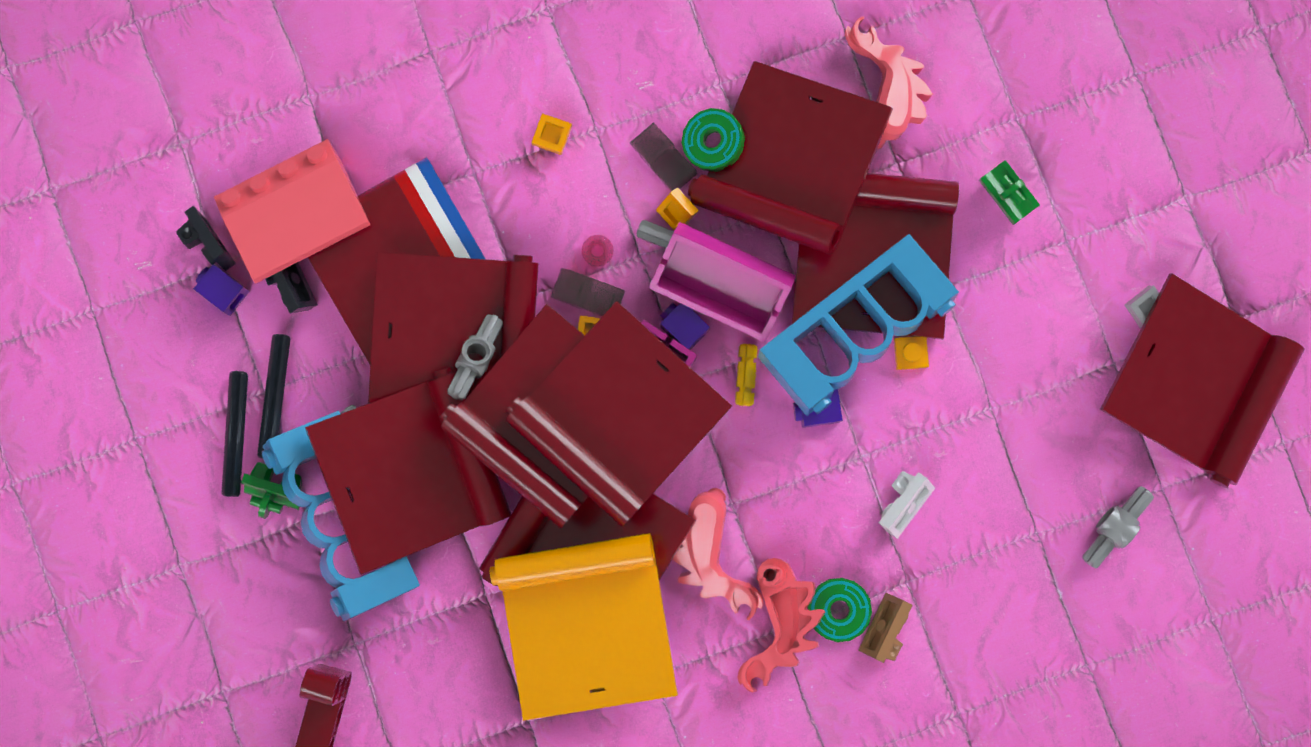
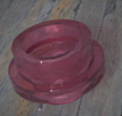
M602 235L590 236L582 246L583 258L591 266L600 267L606 265L613 256L611 241ZM595 246H601L604 249V253L599 257L592 254V249Z

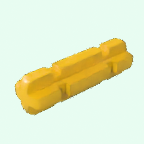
M740 344L738 357H741V361H738L736 387H739V392L736 391L735 403L739 406H752L754 404V393H751L752 388H755L756 363H753V361L757 358V346L754 344Z

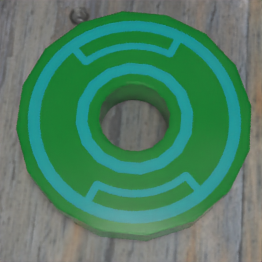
M709 108L698 112L688 121L683 130L681 143L684 154L694 166L704 171L717 172L724 170L723 168L732 165L738 160L744 149L745 135L741 124L733 114L723 109ZM712 133H719L721 136L720 143L713 148L707 147V137Z
M845 578L828 579L815 588L812 602L807 607L808 610L823 609L825 611L814 630L825 639L835 642L851 641L860 636L869 625L872 615L871 600L865 589L855 581ZM836 601H844L848 606V614L843 619H835L831 614V606Z

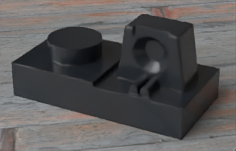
M194 206L186 210L185 214L189 220L176 231L182 243L188 249L203 243L205 247L201 251L211 265L217 262L225 271L236 264L207 219Z
M299 262L265 279L268 286L277 284L282 301L290 314L309 311L318 305Z

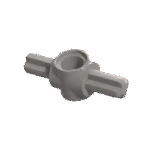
M486 315L476 336H470L463 344L462 352L455 364L458 370L447 390L452 398L464 400L475 378H481L488 369L489 362L495 352L493 343L503 325V321L498 316ZM471 353H478L483 357V359L480 361H473L468 357V355Z
M1142 486L1138 487L1122 508L1113 506L1104 514L1096 526L1099 536L1082 557L1088 565L1098 568L1114 547L1122 549L1133 540L1140 530V523L1137 519L1154 498L1149 490Z

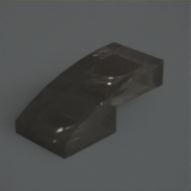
M654 122L630 142L638 155L671 192L677 187L681 189L697 175L696 169L679 153L674 143Z
M561 268L550 298L603 316L616 301L621 304L625 290L586 275Z

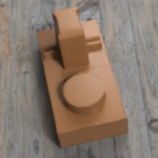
M885 593L858 651L884 663L885 659L895 661L903 646L896 639V636L906 623L913 605Z

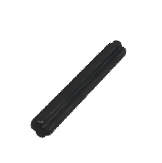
M273 334L257 452V456L263 459V445L268 439L279 435L290 347V337L284 334Z
M231 371L229 374L221 490L222 495L225 497H238L241 490L248 374L244 371Z

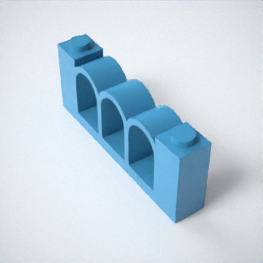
M908 234L759 349L758 358L806 416L813 411L819 414L832 403L829 398L832 397L834 390L847 385L853 378L858 362L870 363L880 359L888 350L893 335L906 336L916 331L926 315L931 319L936 314H939L941 317L947 314L956 306L954 300L959 291L912 236ZM890 272L914 300L918 310L917 317L905 322L894 320L866 289ZM854 298L876 322L883 333V343L874 349L858 347L831 317ZM819 325L830 335L849 361V369L840 376L831 377L821 373L796 344Z
M338 410L268 439L263 445L262 457L266 466L269 469L273 468L275 475L283 473L282 487L289 501L299 507L306 508L301 518L302 533L309 543L318 548L325 549L321 554L319 564L321 574L328 584L336 588L330 592L332 596L330 605L337 617L341 616L343 622L419 587L420 584L407 556L355 579L345 578L334 567V551L338 546L348 542L345 534L338 537L325 536L317 529L314 522L316 508L332 500L330 493L326 492L316 496L307 495L296 485L294 476L295 470L299 465L316 459L305 427L339 415L340 412Z

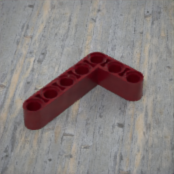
M323 664L312 666L306 670L299 696L300 698L308 699L295 747H333L349 690L352 672Z

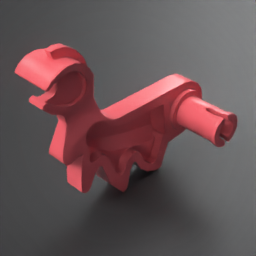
M863 16L858 18L851 28L847 26L845 38L851 49L862 56L870 58L878 65L882 73V81L876 102L893 108L877 150H879L887 140H896L901 137L909 123L921 124L925 120L927 113L922 101L927 102L933 93L926 83L917 76L924 65L918 61L901 57V54L904 52L903 46L883 45L879 41L873 26L870 27L867 34L859 31L858 26L863 21Z
M712 488L708 492L698 494L691 502L688 515L696 521L673 558L676 563L689 571L681 573L678 582L687 585L703 586L700 592L702 598L717 596L727 598L735 614L738 613L741 604L749 605L751 611L746 620H750L757 608L762 609L764 600L761 593L750 583L730 577L723 572L719 565L726 517V504L724 502L726 496L722 490Z
M778 558L764 561L757 572L758 584L775 631V638L773 643L764 652L747 660L738 671L737 678L739 684H743L750 692L757 691L751 684L755 677L762 679L763 685L768 686L774 668L778 666H798L800 662L795 653L819 647L818 641L804 638L807 633L819 624L825 613L823 609L806 610V607L812 602L815 595V583L812 581H797L790 565Z

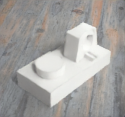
M904 471L901 472L891 485L901 496L897 497L894 503L889 504L884 509L881 516L882 519L879 521V524L897 539L935 489L932 483L919 472L916 476Z

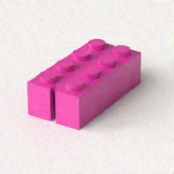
M679 222L654 274L649 289L765 342L792 288L795 275Z

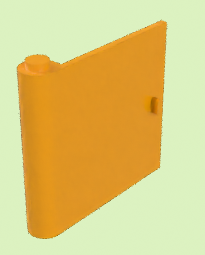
M650 533L495 559V566H490V578L492 585H498L499 590L503 592L523 721L678 696L654 547Z

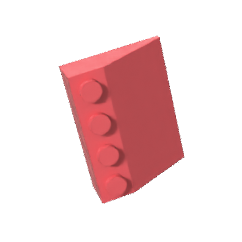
M328 139L214 196L221 217L255 284L371 225L348 174Z

